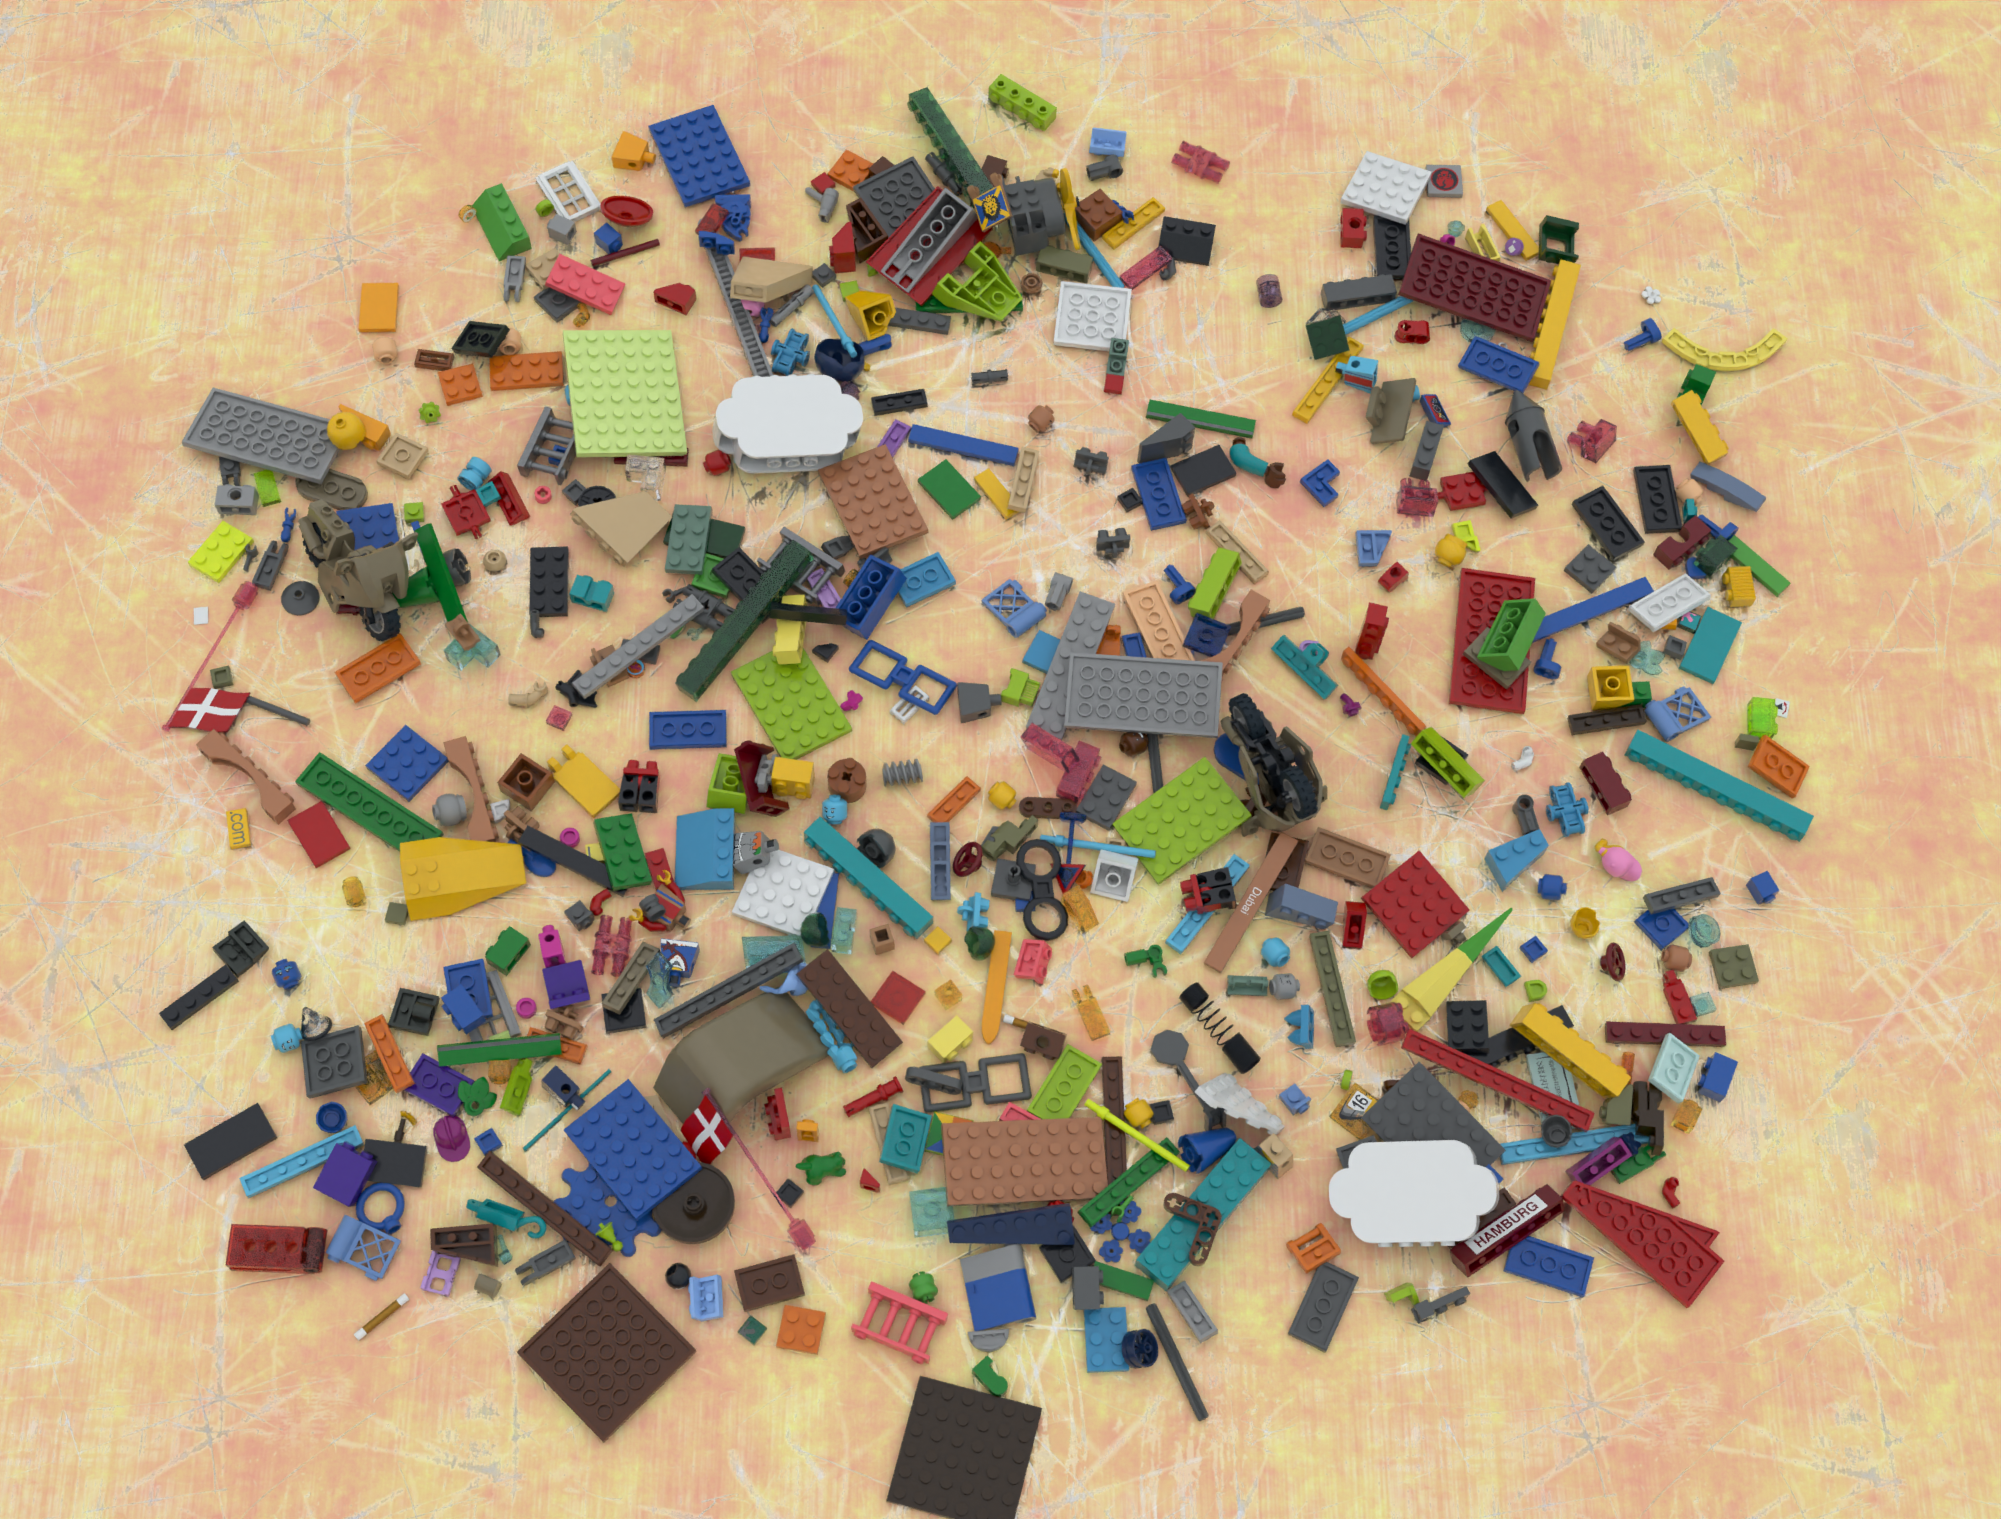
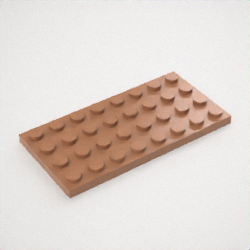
M1100 1117L941 1124L947 1207L1054 1202L1056 1200H1092L1108 1186L1102 1119Z

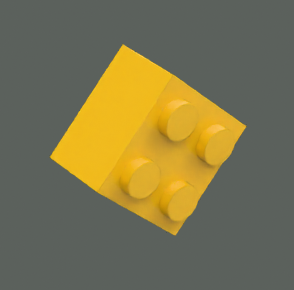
M775 757L771 776L773 793L782 797L790 795L798 799L811 798L815 780L814 762Z

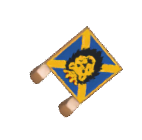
M997 173L990 175V179L995 187L979 195L978 187L973 185L967 187L982 232L1013 217L1002 185V176Z

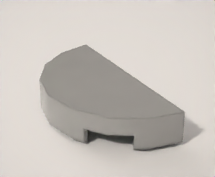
M1009 1328L968 1332V1337L976 1349L982 1352H994L1005 1345L1009 1335Z

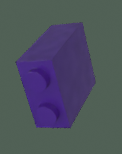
M349 1142L336 1143L313 1188L348 1207L355 1206L378 1161L372 1159L373 1155L362 1150L361 1153L356 1151L355 1146Z

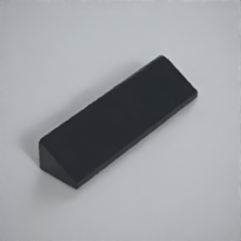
M771 602L770 618L846 625L847 610Z

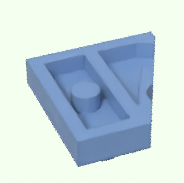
M1392 530L1356 531L1359 567L1378 565Z

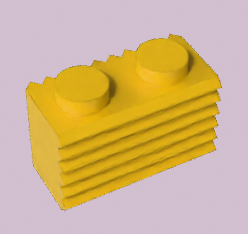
M1728 567L1722 575V582L1726 584L1727 588L1725 591L1726 601H1729L1730 607L1752 606L1756 596L1751 567Z

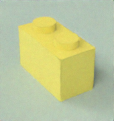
M956 1015L927 1041V1047L942 1063H946L948 1060L951 1062L956 1058L958 1051L962 1047L965 1049L972 1043L973 1031Z

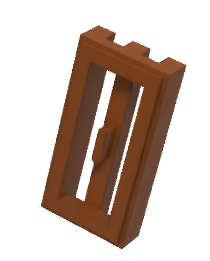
M418 349L414 365L415 368L445 371L451 369L455 356L454 353Z

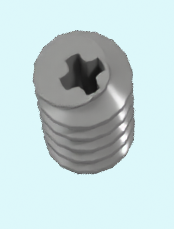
M914 759L913 765L910 760L906 761L905 766L902 761H899L898 767L895 762H891L890 768L887 763L883 765L882 773L885 787L887 781L893 786L894 780L897 781L898 785H901L902 779H904L906 784H909L910 778L916 783L917 777L923 782L922 768L918 759Z

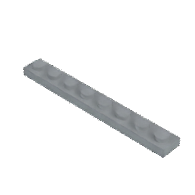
M691 594L572 682L573 687L586 699L702 613L704 606Z

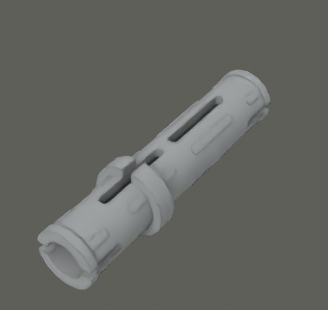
M807 284L797 294L794 293L791 296L792 298L773 314L769 322L774 327H777L780 322L796 308L804 305V301L814 294L812 287Z

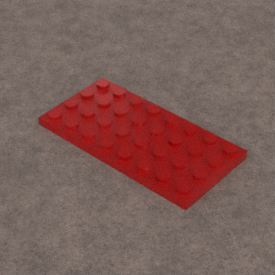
M1461 568L1449 704L1517 714L1525 713L1529 667L1506 690L1466 658L1463 653L1487 627L1491 629L1505 600L1534 599L1535 578ZM1530 648L1525 656L1528 659L1530 658Z

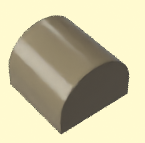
M479 1274L474 1290L494 1298L502 1284L493 1278Z

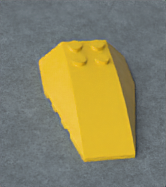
M444 837L400 843L401 873L405 901L411 921L452 915L477 903L527 884L522 847L519 844Z

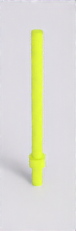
M1087 1099L1084 1105L1097 1113V1116L1102 1120L1106 1119L1183 1171H1188L1189 1164L1110 1113V1110L1105 1106L1101 1107L1092 1100Z

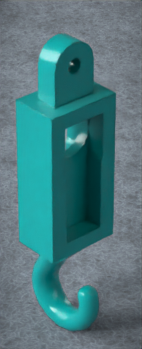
M474 1199L467 1201L466 1208L477 1212L476 1218L512 1231L528 1223H537L540 1226V1231L538 1233L528 1232V1236L535 1239L541 1238L546 1232V1223L539 1216L524 1217L525 1212L490 1199H486L484 1202Z

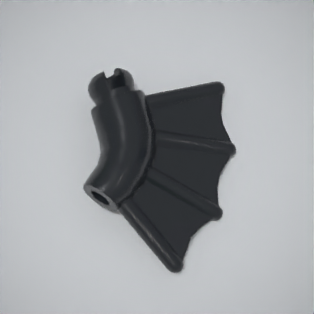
M577 670L568 682L558 681V684H556V690L568 698L569 706L597 707L595 702L597 691L584 699L572 685V682L582 676L580 670Z

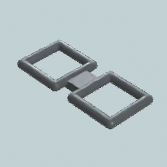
M1019 1053L981 1058L978 1061L979 1071L967 1072V1066L964 1061L919 1067L933 1072L959 1069L960 1080L962 1081L963 1100L931 1104L929 1088L921 1086L924 1111L929 1113L970 1107L972 1105L971 1094L980 1092L983 1093V1100L986 1105L1030 1099L1032 1094L1025 1054ZM1019 1062L1023 1092L991 1096L987 1066Z

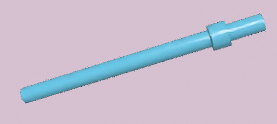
M817 284L813 285L812 289L838 333L843 348L848 351L852 358L856 357L857 352L853 347V341L846 335L820 287Z
M1041 834L1040 836L1041 840H1046L1057 847H1063L1064 845L1099 851L1102 849L1120 854L1155 858L1156 856L1155 850L1070 839L1062 835L1049 836Z

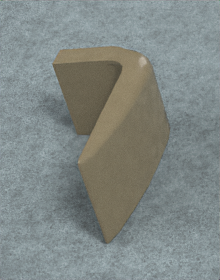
M765 992L701 1025L685 1036L667 1056L653 1088L683 1124L698 1108L702 1099L708 1093L729 1125L735 1115L748 1102L829 1056L827 1053L829 1048L821 1042V1034L813 1027L814 1023L787 992L784 994Z

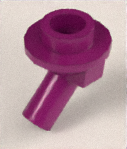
M1343 693L1340 696V699L1346 704L1342 706L1343 714H1348V717L1359 714V710L1362 709L1359 702H1353L1347 694Z

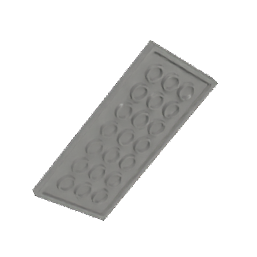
M214 387L182 440L184 447L322 484L340 450L332 444L327 435V425L330 419Z
M1070 652L1064 728L1218 738L1223 663Z

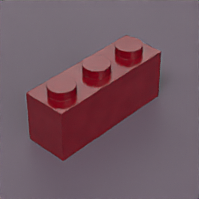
M1600 752L1584 759L1579 768L1607 816L1628 807L1632 800L1631 794L1622 784L1620 775L1613 769L1610 758L1604 752Z

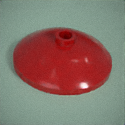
M611 196L605 198L600 204V211L605 218L619 226H641L653 218L652 207L638 198Z

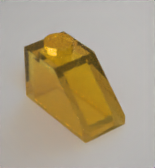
M1079 885L1062 894L1061 903L1065 906L1067 913L1082 934L1099 924L1089 899Z

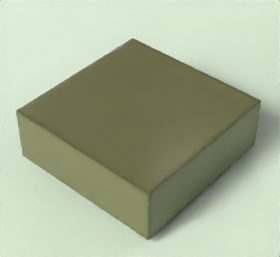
M229 665L210 670L214 689L234 685Z
M1740 734L1735 741V748L1754 751L1759 743V737Z
M389 902L385 922L405 926L408 917L407 905Z

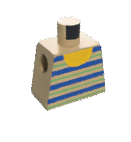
M1274 1133L1254 1148L1255 1151L1271 1163L1269 1170L1277 1179L1293 1167L1292 1152Z

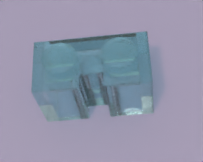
M837 907L831 943L832 952L852 954L857 909Z

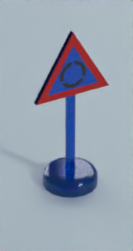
M1061 812L1059 814V819L1062 822L1070 823L1066 864H1061V869L1056 877L1064 897H1066L1086 866L1083 864H1071L1074 826L1086 821L1087 816L1085 814Z

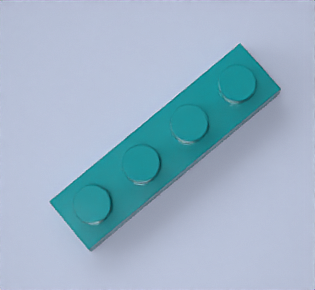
M1402 734L1380 805L1381 809L1387 810L1389 804H1394L1396 794L1393 791L1395 787H1399L1401 777L1398 774L1399 771L1404 770L1406 760H1403L1404 754L1408 755L1411 744L1408 743L1410 736Z

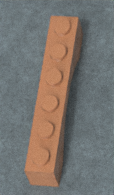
M1251 589L1240 606V631L1235 640L1221 653L1202 661L1222 662V676L1224 673L1228 674L1232 668V661L1234 659L1237 660L1241 655L1242 650L1240 649L1242 646H1247L1252 636L1250 634L1252 631L1256 632L1261 624L1259 622L1261 618H1266L1268 615L1270 600Z
M213 729L196 744L199 751L213 764L234 767L248 775L258 786L263 810L279 825L296 809L293 805L294 799L287 792L283 794L280 791L281 787L274 780L270 782L267 779L268 775L261 768L257 770L254 767L255 763L248 756L244 758L241 755L242 751L235 744L231 746L228 743L229 739L222 732L217 733Z
M466 736L443 742L450 766L463 775L473 789L474 810L467 826L470 840L496 842V838H499L496 826L492 827L491 821H494L491 809L487 810L486 804H489L487 793H482L481 787H484L482 776L477 775L476 770L480 768L477 758L473 759L472 753H475L472 742H468Z

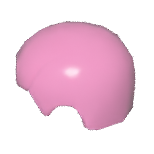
M741 299L744 309L752 311L751 316H760L761 308H765L764 302Z

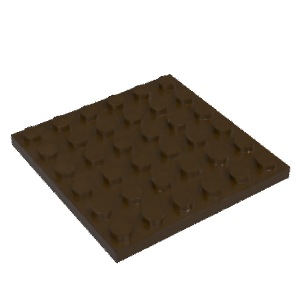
M920 1376L886 1502L948 1519H1015L1042 1408Z

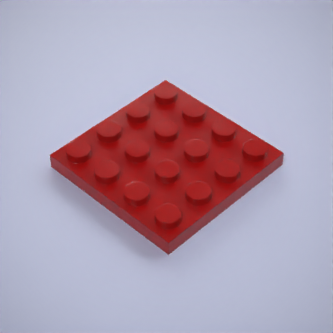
M1417 851L1361 897V900L1411 959L1470 911L1420 851Z

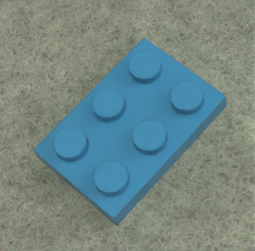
M937 552L900 569L907 579L898 591V594L904 605L909 607L956 585V580L940 553Z
M1126 1307L1084 1310L1087 1373L1129 1371V1365L1125 1362L1121 1350L1123 1337L1127 1333Z

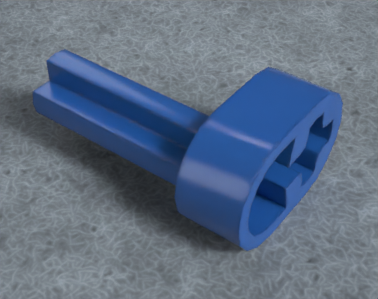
M1652 318L1641 322L1642 334L1623 343L1626 350L1631 351L1648 342L1654 343L1661 340V332Z
M1704 515L1698 516L1711 529L1710 534L1715 537V542L1721 546L1728 542L1739 529L1732 522L1721 529Z
M1169 564L1164 569L1165 574L1177 587L1170 593V598L1175 604L1188 600L1196 593V588L1191 582H1186L1173 565Z
M1552 638L1550 640L1546 639L1541 657L1535 663L1534 672L1542 677L1557 679L1561 672V666L1551 661L1557 644Z

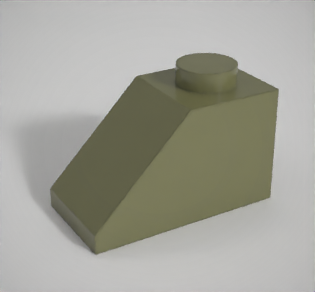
M1626 1084L1618 1097L1607 1098L1603 1102V1106L1600 1107L1599 1117L1602 1118L1603 1123L1631 1124L1633 1085Z

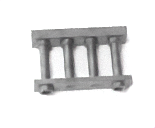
M544 407L517 467L520 475L528 477L532 470L553 474L557 484L561 486L564 479L568 477L569 468L576 455L574 434L572 438L551 434L549 431L553 426L573 430V424L569 421L557 419L552 408ZM549 440L568 445L565 453L542 448L544 441ZM543 455L561 461L558 468L535 463L537 456Z
M783 527L780 531L782 543L767 562L761 558L757 559L759 567L766 575L770 574L799 594H805L808 603H815L819 606L818 592L832 575L836 574L842 577L845 573L844 566L794 532ZM793 546L797 552L783 570L779 571L773 567L788 547ZM807 555L811 558L810 564L796 581L787 576L803 556ZM822 565L825 567V573L811 590L802 586L817 566Z

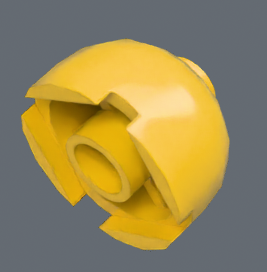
M337 413L328 422V438L338 449H354L357 447L356 444L360 440L362 442L365 437V426L359 417L353 413Z

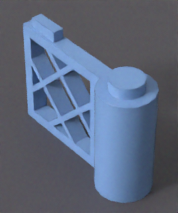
M1009 579L981 601L1006 626L1010 634L1018 638L1045 618L1047 610L1042 603L1031 600L1021 590L1022 586L1016 580L1012 581ZM1009 586L1014 590V595L1003 593ZM1000 599V605H991L989 601ZM1003 599H1013V606L1002 605ZM1016 600H1025L1027 602L1024 606H1015ZM1002 610H1012V614L1007 618L1001 615Z
M1683 686L1675 690L1674 695L1662 701L1652 700L1645 705L1646 709L1644 712L1666 742L1673 740L1679 734L1711 718L1690 687L1686 689ZM1687 694L1691 699V704L1683 702L1682 696ZM1667 704H1676L1677 710H1671ZM1680 707L1689 708V715L1681 713ZM1693 710L1699 711L1703 717H1694ZM1679 717L1687 719L1688 724L1683 727L1678 721Z
M344 1215L325 1253L329 1254L328 1259L339 1263L340 1260L366 1271V1277L377 1281L378 1277L383 1279L401 1240L348 1215ZM365 1229L373 1232L376 1241L364 1245L362 1235ZM377 1234L384 1238L378 1239ZM386 1239L395 1242L391 1251L382 1252L379 1242ZM377 1243L380 1255L368 1258L365 1247ZM363 1249L366 1260L358 1263L351 1260L354 1251ZM381 1257L384 1265L379 1273L372 1270L370 1261ZM367 1262L368 1267H366V1266H364V1265H361V1264H364V1263Z

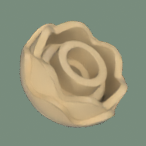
M490 550L483 558V564L486 569L493 572L502 570L507 563L505 554L499 550Z

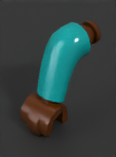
M1237 437L1233 440V446L1229 450L1233 464L1261 477L1265 474V483L1271 488H1279L1285 483L1286 475L1282 472L1284 463L1274 462L1267 466L1268 462L1250 453L1244 438Z

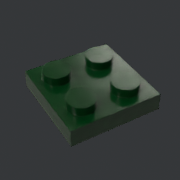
M1341 315L1305 325L1314 360L1350 351Z

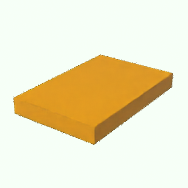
M362 283L359 332H396L398 283Z

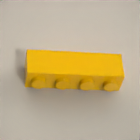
M1691 390L1674 399L1671 406L1705 464L1710 465L1728 454L1727 450L1729 448L1724 440L1721 441L1718 436L1720 433L1715 424L1712 425L1709 419L1711 417L1707 409L1703 410L1699 395L1697 393L1694 394Z

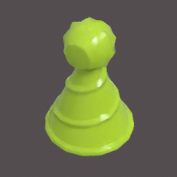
M601 1222L599 1224L601 1229L595 1235L612 1243L614 1251H620L623 1245L622 1242L616 1241L612 1222L603 1225Z

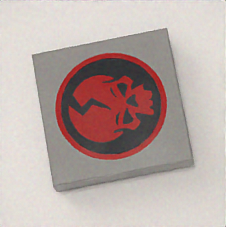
M1426 165L1425 170L1432 172L1431 178L1427 183V197L1462 198L1461 165Z

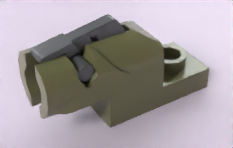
M1032 815L1028 820L1025 819L1019 828L1010 821L1002 823L999 827L993 826L981 844L983 855L991 861H995L1007 850L1014 854L1038 827V819Z

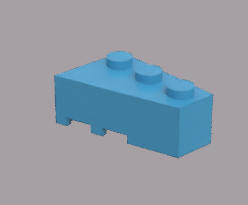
M1538 829L1488 850L1484 860L1503 892L1526 869L1544 855L1549 845L1541 830Z

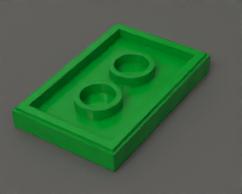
M947 459L918 479V483L952 520L981 500L978 492Z

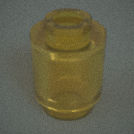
M355 876L343 880L342 889L347 905L352 907L363 905L366 896L362 882Z

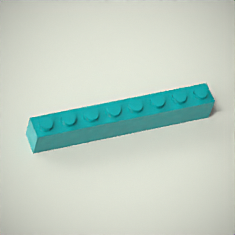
M819 817L804 831V842L811 849L814 847L824 861L828 860L831 862L836 872L839 874L842 872L852 886L856 885L859 887L862 895L867 899L871 898L880 911L887 912L891 921L895 924L899 923L908 936H914L918 939L933 924V916L823 818Z

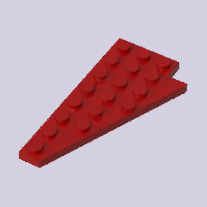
M1576 1180L1572 1181L1561 1194L1566 1203L1686 1308L1692 1305L1725 1262L1709 1248L1720 1234L1717 1230Z

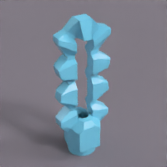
M812 1001L806 1014L814 1022L813 1027L821 1034V1042L829 1048L827 1051L828 1055L832 1058L838 1071L842 1070L843 1073L852 1071L857 1067L855 1062L857 1057L852 1049L853 1045L851 1043H843L845 1036L840 1029H836L837 1025L818 1001ZM819 1013H822L823 1019H820ZM824 1021L827 1022L829 1026V1031L826 1030V1025ZM830 1033H833L836 1038L837 1045H834V1039Z

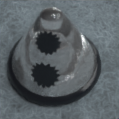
M308 1007L302 1009L300 1032L302 1039L306 1041L318 1040L331 1030L332 1020L328 1016H324Z

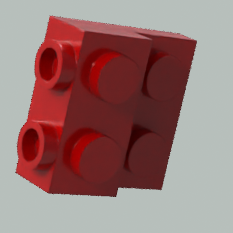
M782 1087L774 1089L775 1095L767 1096L768 1103L764 1104L766 1116H771L772 1122L768 1123L770 1135L774 1134L775 1141L791 1138Z

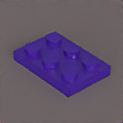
M422 1053L410 1072L415 1084L403 1091L454 1117L463 1104L458 1097L460 1081H465L470 1085L475 1081L448 1066L439 1067L437 1060Z

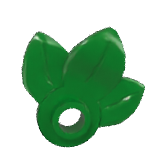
M485 1077L478 1078L472 1085L465 1081H460L458 1086V1097L464 1103L465 1112L470 1116H477L484 1109L491 1108L495 1104L497 1094L489 1092V1083ZM473 1102L477 1104V1109L472 1108Z

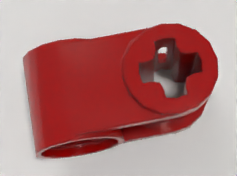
M1402 320L1398 323V330L1395 332L1394 337L1399 343L1425 344L1430 341L1429 323L1427 321Z

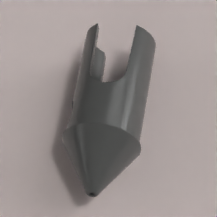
M1516 390L1512 396L1505 425L1510 432L1524 478L1528 482L1530 480L1529 475L1542 467L1546 480L1551 479L1562 471V465L1544 414L1545 410L1522 392Z

